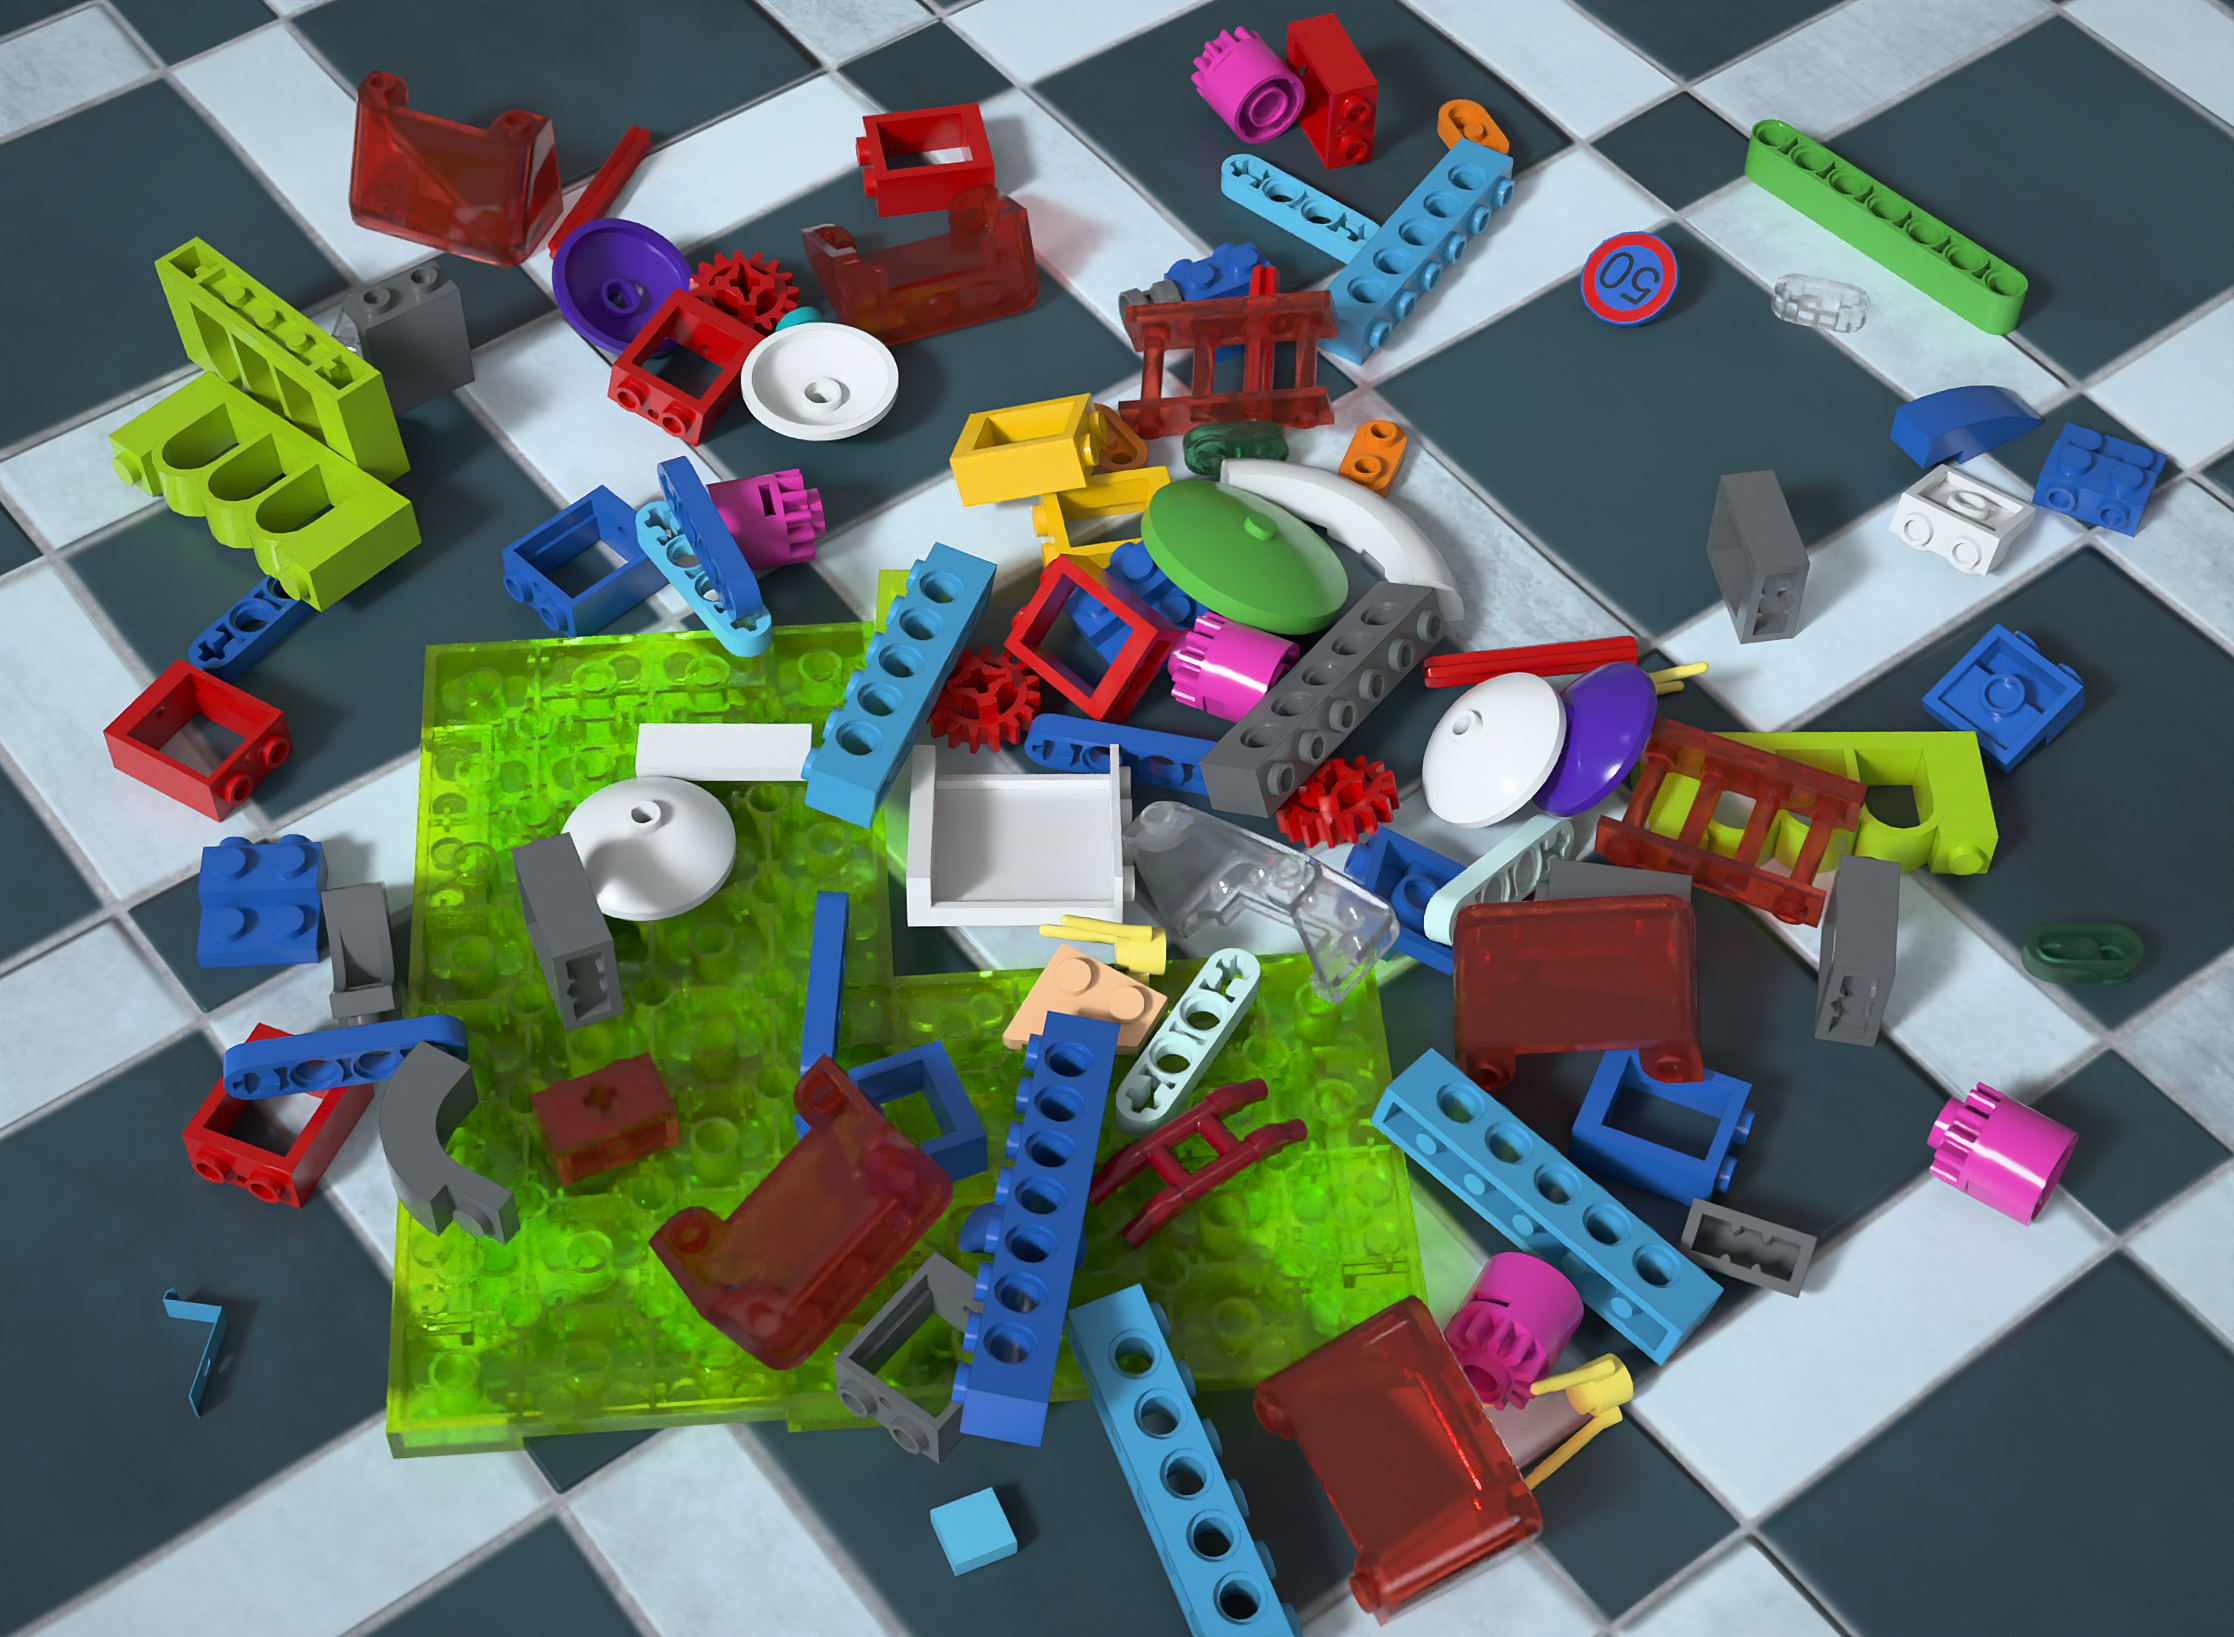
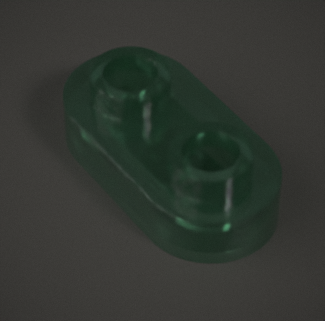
M1268 420L1202 424L1187 432L1182 441L1184 461L1187 468L1193 473L1203 476L1220 475L1223 459L1256 458L1286 461L1289 455L1285 430L1279 424Z
M2043 922L2029 930L2021 950V961L2025 969L2035 978L2050 983H2125L2137 974L2144 956V945L2140 937L2131 929L2115 923Z

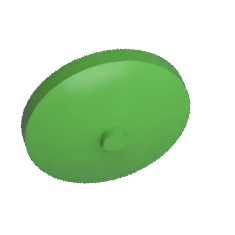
M1192 479L1175 481L1164 485L1156 491L1142 517L1141 535L1144 545L1161 571L1186 594L1231 620L1277 634H1310L1329 626L1338 615L1347 598L1348 579L1345 570L1329 545L1299 518L1277 504L1252 492L1214 481Z

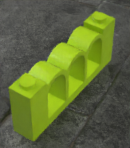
M199 237L193 238L154 262L189 359L206 372L211 371L249 397L252 396L255 401L386 486L411 470L384 381L378 370Z
M211 371L205 372L108 435L115 458L112 459V465L124 483L129 486L135 484L152 497L163 492L169 507L184 516H206L211 533L219 543L232 548H253L258 565L266 575L270 574L273 578L278 579L290 597L295 600L302 599L320 612L326 610L422 542L411 501ZM237 442L240 444L214 462L201 467ZM282 473L287 475L262 493L250 499H245ZM331 504L334 506L333 509L310 525L298 531L289 532L327 505Z
M1976 731L1650 733L1640 756L1629 771L1643 870L1701 875L1704 865L1717 872L1742 874L1753 872L1765 865L1773 855L1781 864L1797 872L1819 874L1836 870L1840 855L1843 854L1900 862V873L1913 871L1928 862L1930 874L1970 875L1988 872L1999 838ZM1912 785L1920 825L1903 829L1890 827L1879 822L1869 813L1864 802L1861 786ZM1701 786H1755L1761 824L1754 828L1736 829L1716 822L1707 813L1703 803ZM1781 786H1834L1841 824L1837 827L1820 829L1808 827L1798 822L1787 811Z

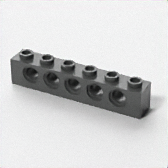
M1379 581L1199 761L1212 809L1270 818L1446 635L1444 617L1440 612L1435 588Z

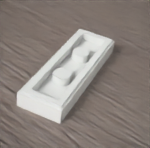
M639 724L635 765L636 777L662 776L684 781H807L801 779V772L805 759L813 746L812 724Z

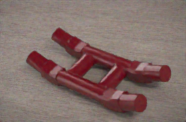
M1258 1077L1241 1083L1232 1082L1214 1089L1205 1095L1204 1100L1135 1144L1129 1143L1118 1150L1091 1179L1088 1199L1096 1208L1099 1207L1119 1187L1123 1188L1135 1176L1146 1170L1147 1165L1158 1174L1168 1186L1140 1208L1142 1211L1119 1231L1121 1236L1136 1251L1158 1230L1162 1231L1171 1221L1183 1214L1185 1208L1253 1164H1260L1267 1158L1282 1153L1284 1148L1304 1142L1308 1135L1307 1127L1298 1118L1281 1124L1271 1123L1246 1135L1244 1141L1241 1142L1222 1121L1230 1115L1242 1112L1244 1107L1266 1100L1268 1088L1264 1080ZM1198 1133L1219 1157L1191 1174L1174 1156L1171 1150Z

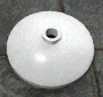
M807 323L785 328L761 341L745 360L741 374L743 398L748 409L768 428L800 440L833 441L856 435L878 423L890 411L896 400L899 377L896 362L890 351L870 334L841 324Z
M1515 672L1488 679L1463 694L1443 715L1434 729L1425 751L1422 787L1426 802L1432 811L1453 826L1470 829L1485 827L1503 820L1528 802L1552 772L1564 743L1566 712L1558 692L1536 675Z
M636 777L619 781L600 789L578 805L566 821L561 833L570 832L601 912L625 920H659L682 914L697 907L709 899L724 884L733 868L737 846L734 825L729 813L721 802L703 788L671 777Z

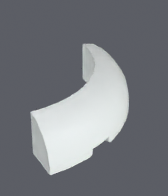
M1223 459L1220 483L1252 492L1277 504L1299 519L1326 527L1328 536L1347 545L1359 554L1367 551L1385 568V577L1389 582L1434 587L1444 622L1464 620L1465 612L1461 593L1446 559L1419 526L1391 502L1348 478L1315 467L1271 459Z

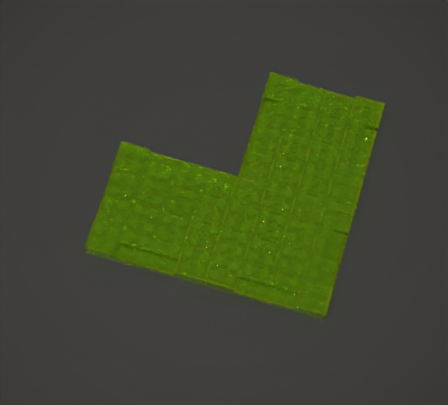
M874 621L772 627L773 637L770 647L762 654L753 657H740L732 654L722 645L711 630L426 645L407 1019L430 1015H450L464 1022L467 1030L469 1050L468 1059L465 1063L472 1067L479 1103L454 1131L448 1141L445 1152L462 1166L512 1191L521 1228L506 1246L486 1235L481 1238L470 1235L454 1219L438 1237L419 1224L404 1208L399 1198H397L385 1432L393 1459L525 1450V1437L772 1420H786L788 1433L880 1427L883 1425L869 1415L866 1418H861L852 1413L839 1399L834 1365L836 1356L934 1252L975 1279H977L981 1261L993 1263L994 1255L960 1250L959 1234L969 1215L978 1206L995 1202L1001 1166L1014 1168L1015 1160L1004 1158L1011 1121L1024 1122L1025 1115L1014 1113L1021 1076L1033 1078L1034 1071L1024 1070L1028 1044H1023L1022 1050L1010 1049L1003 1045L1002 1035L1045 968L893 977L884 802L870 829H866L804 805L808 781H687L711 793L729 813L735 829L737 846L733 868L724 884L716 893L702 904L682 914L649 921L625 920L603 914L613 940L624 1014L570 1031H565L525 926L513 865L512 848L529 844L537 839L560 835L572 812L586 798L613 783L636 778L635 765L639 724H812L813 746L822 748L825 742L823 732L831 711L834 707L843 710L847 702L844 701L845 691L854 670L864 671L868 665L865 663V657L875 634ZM818 891L849 892L850 900L849 937L836 1074L940 1040L987 1135V1171L847 1220L837 1198L834 1197L829 1200L825 1198L815 1170V1164L819 1163L820 1160L814 1148L807 1151L803 1149L793 1120L794 1115L802 1113L799 1087H801V1048ZM1372 949L1254 955L1260 964L1258 995L1174 1118L1204 1100L1205 1095L1220 1086L1232 1082L1241 1083L1258 1077L1264 1080L1267 1085L1268 1096L1266 1100L1244 1107L1242 1112L1230 1115L1222 1121L1224 1125L1242 1142L1246 1135L1260 1127L1271 1123L1281 1124L1298 1118L1307 1127V1139L1304 1142L1284 1148L1282 1153L1271 1156L1260 1164H1253L1185 1208L1183 1214L1171 1221L1162 1231L1158 1230L1136 1251L1121 1236L1119 1231L1142 1211L1140 1208L1168 1186L1158 1174L1147 1165L1146 1170L1135 1176L1123 1188L1119 1187L1099 1207L1096 1208L1088 1199L1082 1226L1088 1243L1087 1253L1081 1268L1074 1270L1066 1314L1068 1310L1140 1284L1148 1303L1158 1301L1161 1305L1171 1333V1337L1166 1339L1165 1342L1174 1362L1183 1359L1187 1364L1196 1392L1304 1385L1305 1398L1434 1389L1438 1362L1405 1155L1399 1146L1370 1123L1387 1086L1393 1082ZM1209 958L1166 960L1164 975H1149V988L1168 997L1167 1008L1138 1056L1115 1055L1092 1178L1103 1168L1102 1165L1118 1150L1129 1143L1135 1144L1141 1140L1129 1137L1116 1124V1092ZM1105 964L1115 969L1114 964ZM1115 969L1121 972L1122 974L1127 975L1126 969ZM1235 973L1230 979L1223 978L1220 995L1226 998V989L1235 978L1243 979L1242 975ZM1206 1011L1193 1013L1187 1018L1191 1026L1200 1030H1209L1220 1023L1217 1016ZM1177 1054L1165 1055L1157 1061L1158 1067L1169 1073H1180L1190 1066L1186 1058ZM1151 1086L1150 1096L1144 1105L1140 1108L1132 1106V1111L1140 1114L1146 1107L1153 1109L1156 1089ZM922 1090L832 1121L852 1167L943 1136ZM1198 1133L1171 1150L1174 1156L1191 1174L1219 1157ZM932 1313L875 1374V1377L937 1418L951 1403L958 1363L972 1364L974 1353L962 1351L965 1337L963 1332L935 1313ZM1065 1315L1049 1402L1092 1399L1064 1334ZM1125 1355L1116 1361L1122 1371L1131 1375L1143 1374L1150 1369L1148 1362L1138 1355Z

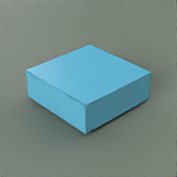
M992 1487L930 1510L931 1523L955 1576L1017 1553V1540Z

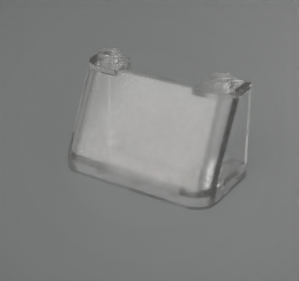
M1175 801L1152 803L1121 833L1167 930L1188 939L1195 931L1192 924L1203 919L1216 918L1219 925L1227 928L1245 908L1298 931L1314 967V972L1310 976L1309 982L1315 995L1336 1005L1348 995L1399 936L1400 924L1391 903L1382 896L1310 855L1183 803Z

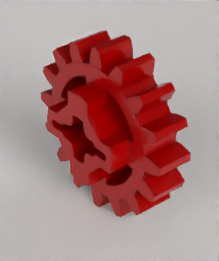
M735 250L733 259L729 260L722 254L716 253L714 256V266L701 262L698 268V275L690 276L688 294L767 338L775 333L777 324L786 314L797 309L799 289L792 286L793 275L791 272L779 274L780 262L775 259L766 265L761 262L760 252H755L751 259H744L742 252Z
M984 645L980 655H972L971 651L965 647L926 723H930L931 736L935 739L947 734L948 748L951 749L959 746L961 742L969 743L970 754H976L980 744H988L994 753L999 752L1000 740L1007 739L1009 742L1017 745L1020 743V729L1029 731L1034 716L1040 715L1041 712L1038 676L1029 675V666L1023 661L1013 665L1012 652L1009 650L1001 653L999 657L991 656L990 646Z
M1337 756L1336 759L1326 760L1275 811L1279 831L1287 833L1291 843L1304 838L1306 848H1313L1320 841H1326L1329 849H1334L1337 845L1348 842L1356 844L1359 841V834L1365 832L1373 835L1378 829V822L1391 823L1394 820L1392 810L1400 808L1394 774L1392 770L1385 771L1384 764L1381 761L1367 765L1366 756H1359L1352 763H1346L1344 756Z

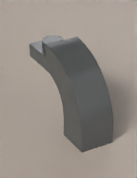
M384 880L322 891L321 896L333 969L334 988L329 995L333 1020L338 1019L339 1029L403 1020L397 959Z
M420 1040L394 1072L383 1095L380 1108V1137L393 1187L408 1213L425 1229L439 1237L454 1219L470 1235L479 1238L486 1235L506 1246L521 1228L514 1193L462 1166L445 1152L448 1141L454 1131L479 1103L472 1067Z

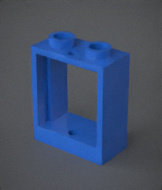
M603 484L501 550L505 569L503 583L509 594L519 603L525 601L540 614L544 623L555 632L560 630L577 645L670 582L638 543L636 531V514L638 512ZM598 540L604 542L628 562L574 599L545 577V575Z
M1612 1036L1572 1128L1567 1160L1577 1167L1689 1207L1692 1206L1694 1198L1711 1203L1715 1190L1727 1193L1738 1162V1158L1729 1155L1733 1144L1745 1146L1756 1116V1111L1746 1108L1752 1084ZM1628 1086L1721 1119L1706 1160L1703 1161L1608 1127L1624 1087Z
M940 1040L799 1087L802 1113L793 1116L798 1138L805 1151L815 1149L820 1160L819 1163L815 1164V1170L822 1192L827 1200L834 1197L837 1198L846 1220L988 1170L987 1135ZM922 1090L943 1136L852 1167L832 1121Z

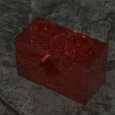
M649 1052L630 1059L615 1060L605 1068L572 1080L555 1082L546 1089L530 1095L537 1132L562 1187L681 1143L676 1108Z

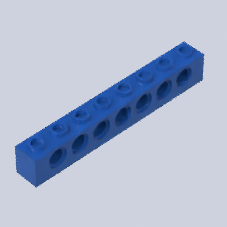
M1047 1010L1042 1035L1030 1033L1024 1070L1034 1071L1033 1078L1021 1076L1014 1110L1015 1114L1025 1115L1024 1122L1011 1121L1004 1158L1015 1160L1014 1168L1001 1166L994 1202L995 1205L1005 1206L1004 1215L991 1213L984 1252L995 1254L994 1262H980L973 1301L984 1302L983 1313L969 1312L962 1351L974 1353L972 1364L958 1363L951 1402L964 1405L960 1433L1039 1448L1041 1446L1121 1024Z

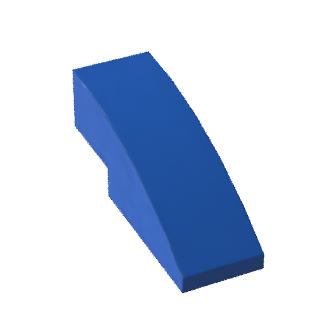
M1970 385L1926 395L1897 407L1890 438L1920 467L1925 469L1950 456L1959 464L1965 463L2040 427L2042 419L2008 388L1992 385Z

